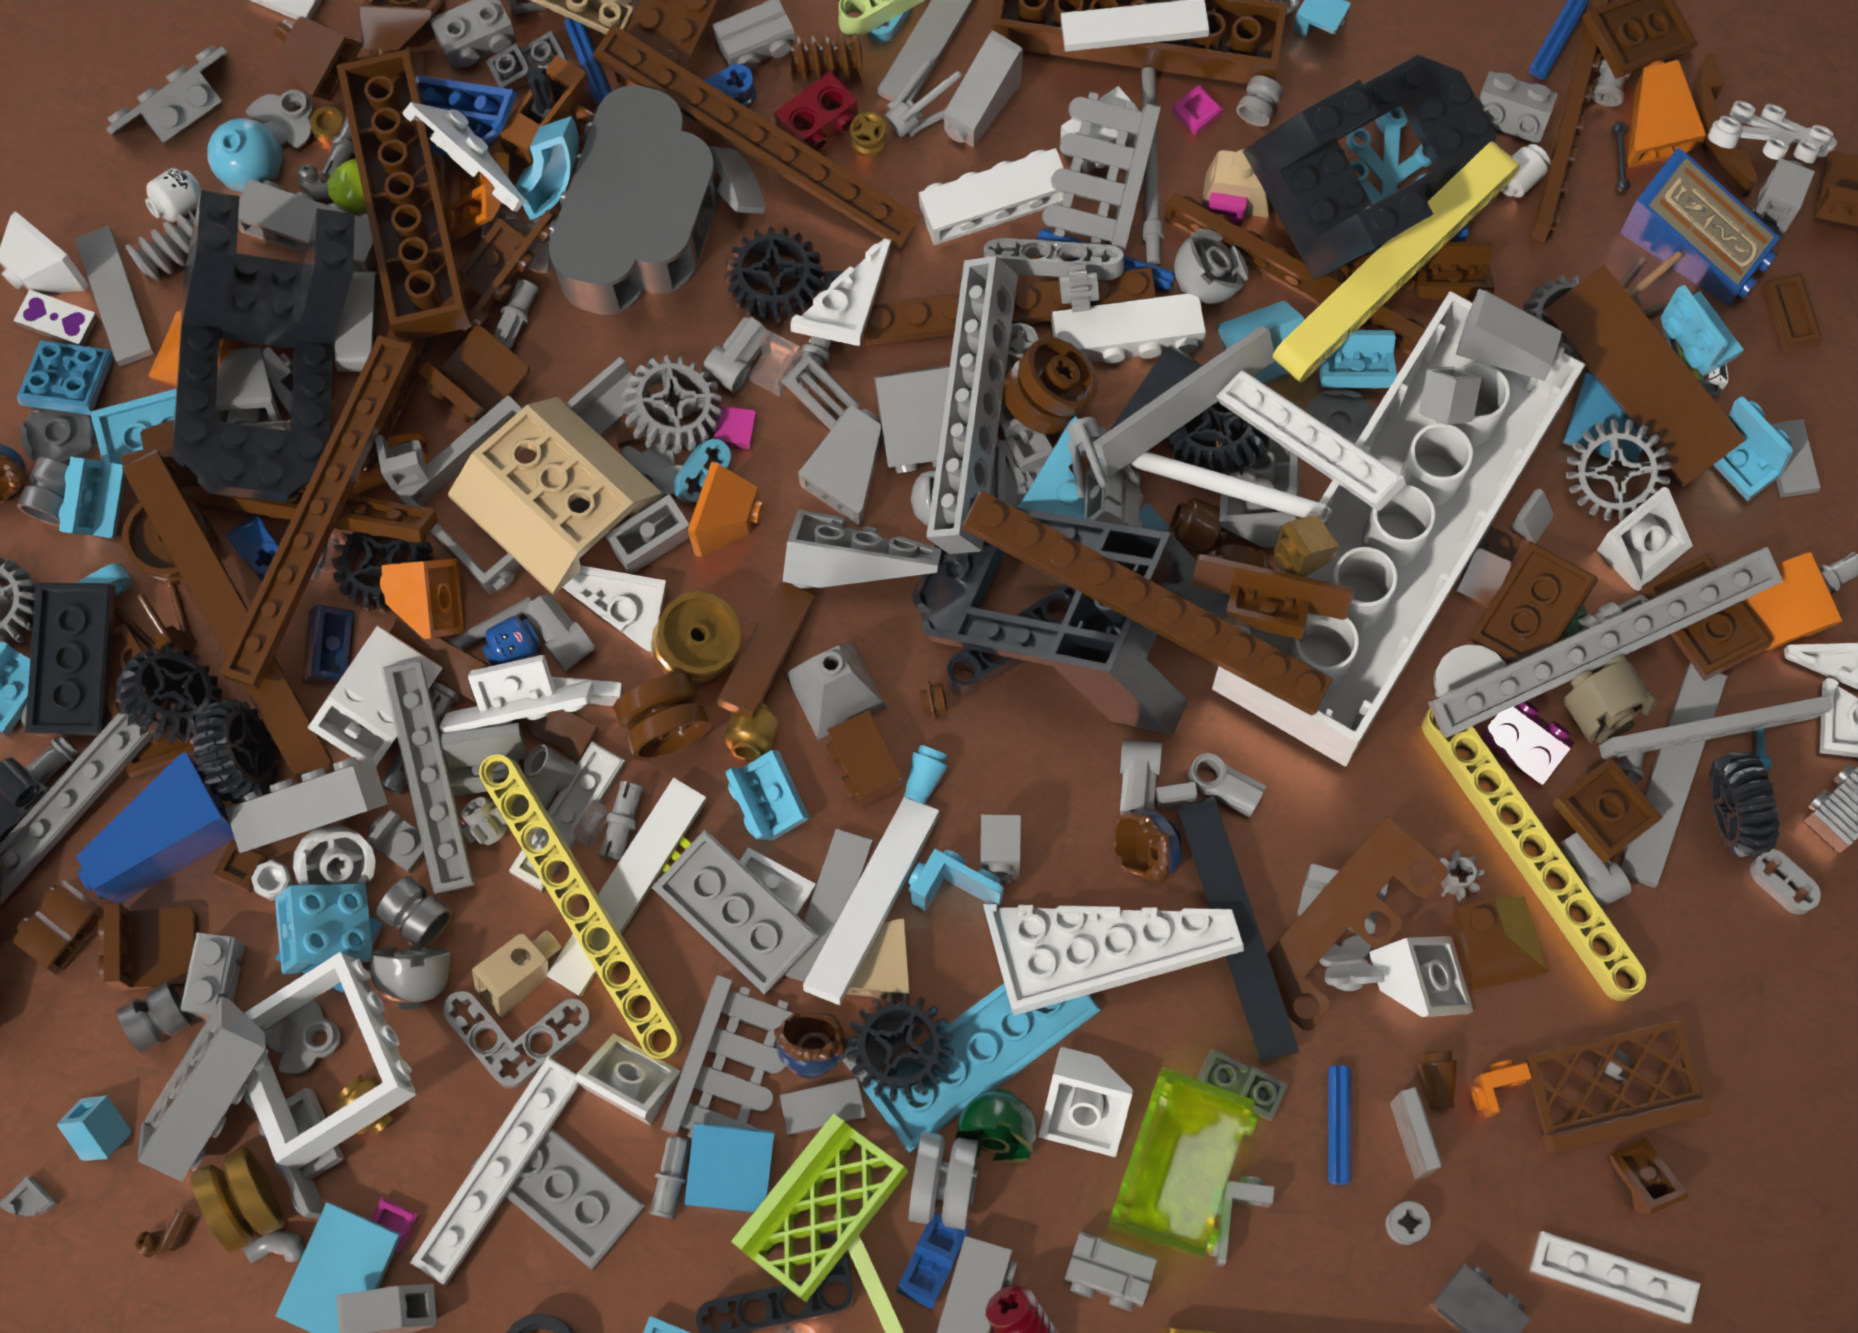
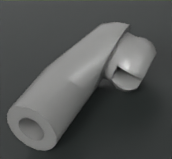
M278 1229L267 1236L260 1235L252 1240L250 1245L244 1247L243 1250L251 1263H255L271 1252L283 1254L286 1261L294 1262L303 1256L305 1247L300 1243L301 1237L297 1233Z

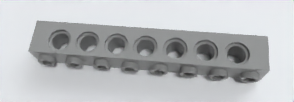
M997 256L965 260L963 266L926 536L927 539L949 554L980 552L983 549L984 540L961 529L978 493L983 490L990 494L1018 280V275Z

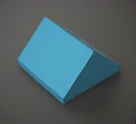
M1283 300L1217 324L1216 328L1225 348L1228 349L1259 326L1265 327L1270 330L1275 352L1282 341L1304 321V318ZM1274 361L1253 377L1265 384L1287 376L1290 373Z

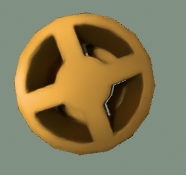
M864 112L853 119L850 126L853 150L858 155L869 158L882 153L886 147L887 136L886 125L881 116L873 112Z

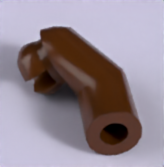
M175 1209L166 1229L153 1233L145 1231L136 1238V1250L147 1258H157L175 1252L180 1247L194 1216Z

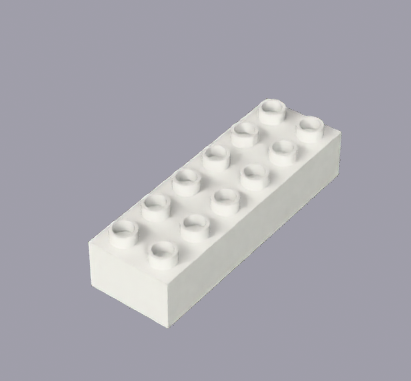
M1451 291L1446 296L1355 443L1357 447L1403 476L1406 484L1380 511H1377L1333 480L1319 503L1329 505V515L1323 524L1338 543L1339 549L1334 560L1307 577L1349 586L1354 589L1347 618L1340 620L1308 613L1302 640L1241 627V630L1332 678L1317 713L1311 716L1221 667H1218L1212 687L1214 691L1345 767L1565 403L1585 364L1563 353L1558 370L1551 368L1545 381L1455 355L1466 318L1473 303ZM1455 367L1482 377L1472 422L1446 425L1419 413L1427 369Z

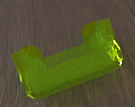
M1162 1067L1106 1229L1200 1259L1204 1257L1205 1252L1213 1254L1220 1234V1230L1213 1228L1215 1216L1239 1143L1243 1135L1251 1137L1258 1118V1113L1252 1111L1255 1100Z

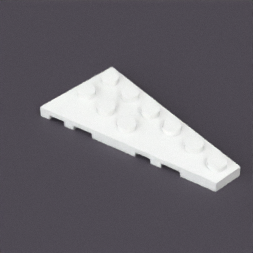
M983 904L1013 1015L1244 951L1232 909L1183 908L1182 911H1157V908L1142 907V910H1121L1120 907L1058 906L1057 909L1033 908V905L1003 908L997 907V904Z

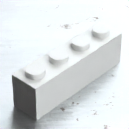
M1056 148L1048 151L1037 150L1030 153L1026 158L1014 162L1003 161L996 164L992 169L980 173L969 172L962 175L958 180L946 184L934 183L925 188L924 191L919 192L920 211L933 245L1042 211L1051 204L1061 205L1064 193L1056 191L1051 185L1053 173L1058 169H1064Z
M1190 293L1090 306L1089 311L1072 312V309L1052 312L1051 328L1053 338H1059L1071 343L1086 356L1089 362L1104 361L1111 364L1118 363L1127 357L1154 358L1163 353L1169 345H1173L1187 354L1203 347L1206 333L1200 299Z

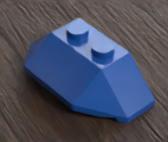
M418 75L424 105L445 110L455 109L462 113L468 119L470 129L487 144L488 149L500 139L499 133L504 129L509 118L517 92L511 89ZM429 127L430 135L432 137L434 131ZM432 141L434 152L440 156L450 157L446 151Z

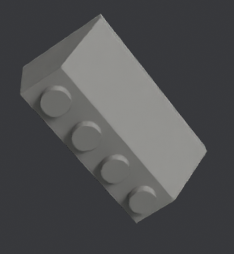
M223 996L220 998L140 1126L138 1162L179 1181L184 1179L189 1169L195 1171L198 1168L206 1152V1149L203 1148L210 1136L216 1138L219 1135L227 1118L224 1114L231 1103L235 1105L239 1103L247 1088V1083L245 1082L252 1070L257 1072L262 1067L268 1055V1050L265 1046V1032L229 999Z

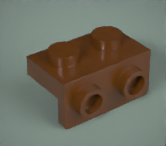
M1448 242L1415 273L1419 298H1446L1451 291L1464 299L1474 300L1478 289L1494 294L1495 287L1490 265L1493 252L1492 243Z

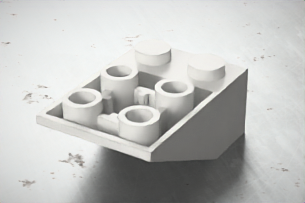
M377 625L307 728L350 756L356 757L361 763L373 760L376 767L397 737L382 668L421 659L429 689L443 667Z

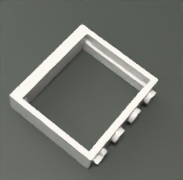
M342 952L337 953L244 1013L264 1031L341 982L383 1081L377 1087L307 1131L299 1134L268 1055L257 1072L251 1071L245 1081L247 1083V1090L275 1161L296 1170L417 1095L409 1076L412 1070L407 1062L401 1059L397 1049L399 1039L394 1030L387 1025L382 1014L385 1012V1006L380 997L373 992L368 981L371 978L370 971L363 968L360 959H354Z

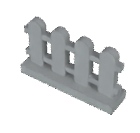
M1089 92L1088 98L1077 97L1069 105V115L1074 120L1082 122L1079 134L1067 133L1060 141L1061 152L1066 156L1073 157L1070 170L1062 168L1053 173L1051 185L1056 191L1063 192L1064 196L1061 206L1051 204L1044 209L1042 220L1048 227L1055 228L1054 236L1063 238L1065 231L1091 237L1090 244H1100L1102 240L1109 242L1108 245L1117 246L1124 252L1161 107L1146 104L1142 111L1138 112L1134 111L1135 103L1126 101L1123 108L1097 101L1099 94ZM1091 124L1118 131L1115 143L1088 137ZM1127 134L1135 135L1132 148L1125 146ZM1082 160L1109 166L1107 178L1103 179L1080 173ZM1119 169L1126 171L1124 183L1116 182ZM1073 196L1100 202L1098 214L1095 215L1072 209ZM1110 205L1118 207L1115 219L1107 218Z
M717 975L663 1120L661 1130L676 1134L679 1127H683L689 1130L687 1138L692 1139L694 1122L756 1129L754 1126L746 1123L751 1109L762 1112L767 1110L773 1102L771 1091L760 1086L764 1072L777 1074L785 1067V1064L778 1057L777 1049L773 1048L776 1040L774 1029L779 1028L782 1021L793 1014L786 1011L787 1002L779 1000L775 1007L748 997L751 989L741 986L739 993L731 991L729 988L732 980ZM720 1014L730 1017L725 1030L716 1027ZM739 1020L767 1030L764 1043L761 1044L736 1035L735 1031ZM707 1051L716 1054L712 1068L702 1065ZM728 1058L753 1067L754 1071L750 1082L721 1072L725 1059ZM693 1089L703 1092L698 1106L688 1103ZM712 1096L741 1105L737 1119L708 1110Z

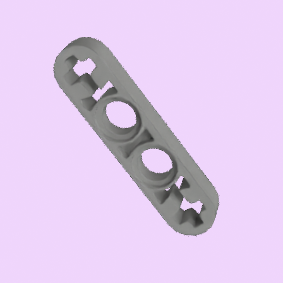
M996 238L990 240L984 246V257L997 256L1016 274L1068 275V266L1086 264L1087 273L1096 272L1097 280H1112L1118 278L1124 272L1123 251L1113 245ZM1033 256H1043L1039 259H1028ZM1072 258H1077V259H1079V260L1072 261V262H1066V261H1064V260L1072 259Z

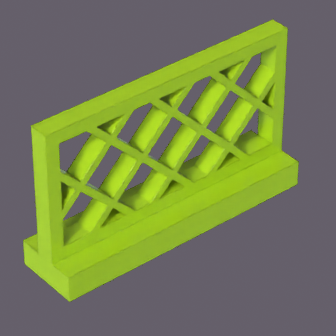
M833 1113L731 1242L806 1302L909 1171ZM856 1143L862 1147V1161L845 1165L846 1155ZM886 1165L892 1169L883 1183L871 1185V1169ZM862 1171L863 1187L845 1191V1175ZM836 1177V1193L819 1197V1189L826 1180ZM863 1197V1208L855 1216L846 1218V1201ZM837 1203V1220L820 1223L819 1207ZM810 1209L811 1226L794 1229L795 1219L802 1211ZM837 1230V1241L829 1249L820 1250V1233ZM811 1236V1253L794 1256V1239ZM785 1241V1258L767 1261L765 1257L776 1243ZM811 1262V1274L800 1287L794 1282V1266ZM785 1268V1274L782 1273L779 1269Z

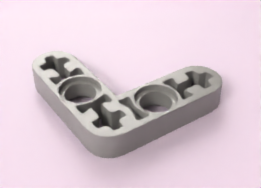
M465 991L455 992L445 1000L443 1006L444 1016L495 1080L502 1086L510 1089L518 1088L536 1075L548 1056L555 1059L586 1033L592 1022L591 1012L582 1001L566 999L517 1040L512 1042L472 994ZM458 1002L464 1005L471 1002L472 1005L468 1008L469 1013L477 1022L481 1016H484L485 1020L476 1023L471 1028L462 1016H457L454 1019L453 1016L457 1013L455 1005ZM571 1009L573 1012H578L581 1009L582 1013L579 1015L581 1023L576 1027L572 1023L566 1025L561 1030L566 1037L561 1041L557 1032L548 1025L554 1021L560 1027L567 1020L565 1015L567 1010ZM471 1028L468 1034H465L464 1030ZM485 1029L494 1030L498 1039L496 1045L490 1050H480L476 1045L478 1034ZM540 1033H547L553 1039L552 1048L545 1054L533 1052L531 1046L533 1038ZM524 1047L526 1053L536 1062L530 1067L529 1063L525 1060L517 1067L519 1075L516 1078H512L510 1075L503 1078L502 1075L506 1071L503 1066L504 1063L509 1060L515 1064L521 1060L523 1056L517 1051Z

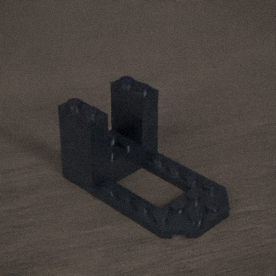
M1416 55L1364 84L1359 79L1300 111L1242 152L1315 281L1432 216L1434 213L1428 201L1490 142L1495 143L1497 135L1462 71ZM1401 106L1435 170L1372 204L1338 140Z
M200 190L184 272L172 457L182 467L186 465L198 477V483L208 493L288 502L297 496L302 488L308 485L330 439L333 344L353 276L355 214L317 208L303 263L239 254L236 251L240 196ZM220 338L294 348L290 431L215 421Z
M1016 508L1198 607L1224 619L1229 596L1194 588L1191 585L1197 561L1170 532ZM986 541L983 542V549L980 552L949 554L942 549L937 573L922 574L912 593L915 607L920 611L923 619L921 624L924 633L933 642L1053 666L1110 721L1174 735L1188 700L1147 660L1157 636L1156 632L1077 590L1062 624L980 609L1005 554L1004 551Z

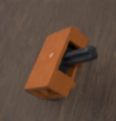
M556 55L546 69L539 65L537 68L530 67L527 70L526 74L530 90L509 116L504 129L499 133L504 152L509 154V166L522 173L523 169L533 164L534 159L530 145L541 126L572 116L578 132L579 147H584V133L579 129L583 124L587 125L589 121L593 122L595 117L593 110L596 106L588 81L587 71L574 60L566 61Z

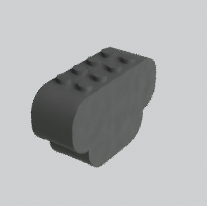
M635 85L618 88L601 101L593 122L589 121L585 127L583 137L585 145L582 153L577 154L571 183L567 185L565 191L561 194L560 204L562 208L558 217H553L549 227L552 230L549 234V238H551L549 254L561 290L566 299L580 309L602 315L619 314L634 306L644 291L655 294L677 291L684 287L696 272L719 205L720 194L717 192L718 184L713 176L714 163L709 147L699 137L682 131L683 118L681 110L674 99L666 93Z

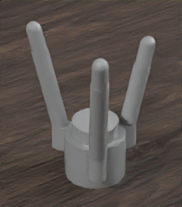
M927 59L897 98L887 105L890 111L885 114V117L900 137L903 138L906 134L912 137L921 129L944 119L945 110H942L918 122L923 117L920 110L961 78L962 74L960 71L955 72L948 79L944 80L916 104L911 100L904 103L905 99L925 75L932 61Z
M1094 417L1078 419L1067 428L1071 439L1067 445L1072 456L1078 497L1080 498L1085 497L1080 454L1081 456H1088L1099 487L1102 489L1106 487V481L1096 456L1093 442L1107 433L1105 427L1099 428ZM1126 465L1122 468V471L1127 475L1131 483L1138 485L1139 479L1131 467Z

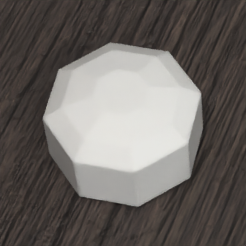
M274 860L259 864L251 877L255 892L271 901H274L276 896L293 884L290 870L285 865Z

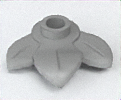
M288 90L281 96L267 94L254 101L246 110V114L249 117L263 123L275 135L281 146L288 141L294 148L299 149L309 140L312 133L309 118L313 113L314 106L311 98L302 91ZM294 107H301L299 110L291 112Z
M658 443L649 447L643 454L630 446H625L620 455L663 493V496L668 494L670 496L675 495L673 482L683 465H674V454L671 446H667L666 451L662 454L659 451L660 444Z
M313 1000L289 1014L287 1020L274 1024L264 1031L267 1045L274 1051L283 1054L279 1063V1072L285 1074H300L307 1071L317 1058H325L333 1054L341 1040L339 1028L331 1020L323 1017L320 1006ZM320 1033H327V1041L323 1045H316V1036Z

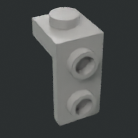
M1242 1176L1240 1182L1225 1181L1222 1185V1191L1215 1190L1212 1214L1219 1215L1218 1231H1211L1208 1249V1255L1215 1256V1266L1223 1267L1226 1264L1232 1203L1270 1207L1273 1204L1274 1187L1265 1186V1179Z

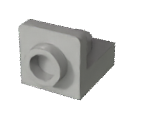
M392 809L386 815H380L371 825L369 830L370 836L367 841L376 850L411 874L425 857L419 831L403 820Z

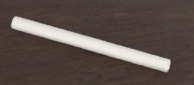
M1146 451L1128 464L1134 468L1301 518L1317 515L1325 523L1329 515V505Z

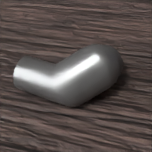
M311 164L301 166L298 170L299 186L316 201L332 200L329 196L328 184L317 174V168Z

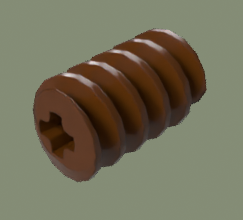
M838 34L835 45H832L828 35L823 36L821 45L817 44L814 35H810L806 46L803 45L800 36H795L793 45L790 46L792 82L795 81L798 71H800L804 81H809L812 71L815 72L819 80L825 75L826 70L831 71L837 79L840 70H843L847 80H851L854 70H857L861 80H863L862 44L857 34H852L849 44H846L842 34Z

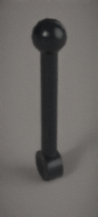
M1618 121L1612 129L1613 133L1617 135L1619 179L1616 182V187L1619 191L1625 192L1631 185L1626 174L1625 135L1629 131V126L1623 121Z

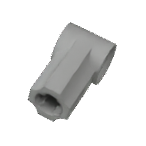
M744 316L723 346H716L709 353L702 366V372L708 370L711 380L732 393L736 392L747 379L751 363L771 338L770 332L759 321L752 317L747 318Z
M550 593L538 596L523 611L527 619L546 642L545 646L564 671L596 649L577 622L572 623Z
M1123 739L1120 774H1123L1120 815L1141 810H1154L1156 777H1159L1162 743Z
M540 744L528 754L525 760L524 771L526 778L545 809H547L557 791L565 790L571 784L576 774V764L573 760L557 751ZM525 796L517 798L512 805V811L517 817L523 816L529 808V802Z
M1204 753L1198 756L1187 774V783L1195 782L1198 795L1214 796L1216 800L1248 817L1252 815L1266 788L1265 785L1225 765L1219 756L1212 753ZM1200 767L1210 768L1214 772L1216 780L1213 782L1203 781L1199 778L1197 769Z
M1578 833L1571 835L1558 845L1601 909L1631 893L1629 880L1620 866L1616 863H1611L1610 860L1603 864Z

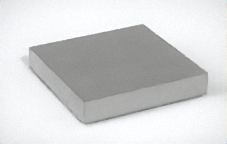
M1414 1087L1401 1091L1390 1102L1414 1179L1417 1180L1431 1175L1441 1167L1442 1162L1418 1090Z

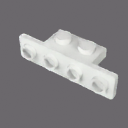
M544 655L472 670L468 675V679L478 706L446 713L439 728L441 734L472 730L488 725L491 727L506 725L515 719L527 717L529 720H536L548 715L549 712L564 709L566 712L577 711L589 703L594 688L592 682H585L555 689Z

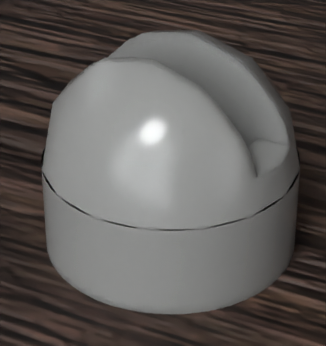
M1618 1047L1613 1058L1631 1068L1633 1065L1631 1057L1626 1051ZM1609 1062L1603 1072L1604 1076L1615 1081L1623 1080L1627 1076L1621 1068Z

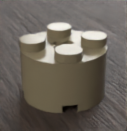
M1624 655L1613 658L1604 666V669L1595 674L1591 671H1586L1578 675L1571 682L1574 689L1564 698L1565 706L1589 743H1593L1594 739L1598 743H1602L1623 734L1635 726L1632 720L1636 715L1641 712L1644 717H1647L1657 705V700L1632 663Z

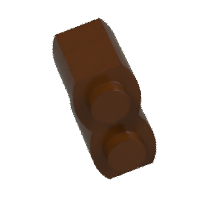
M65 880L59 885H53L45 892L39 910L33 916L25 917L18 924L15 930L16 936L12 941L55 975L72 960L81 945L98 929L99 918L103 917L102 908Z

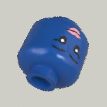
M511 616L486 630L485 638L488 644L481 648L490 664L494 666L535 657L538 655L537 647L541 646V643L527 619L521 621L520 618Z

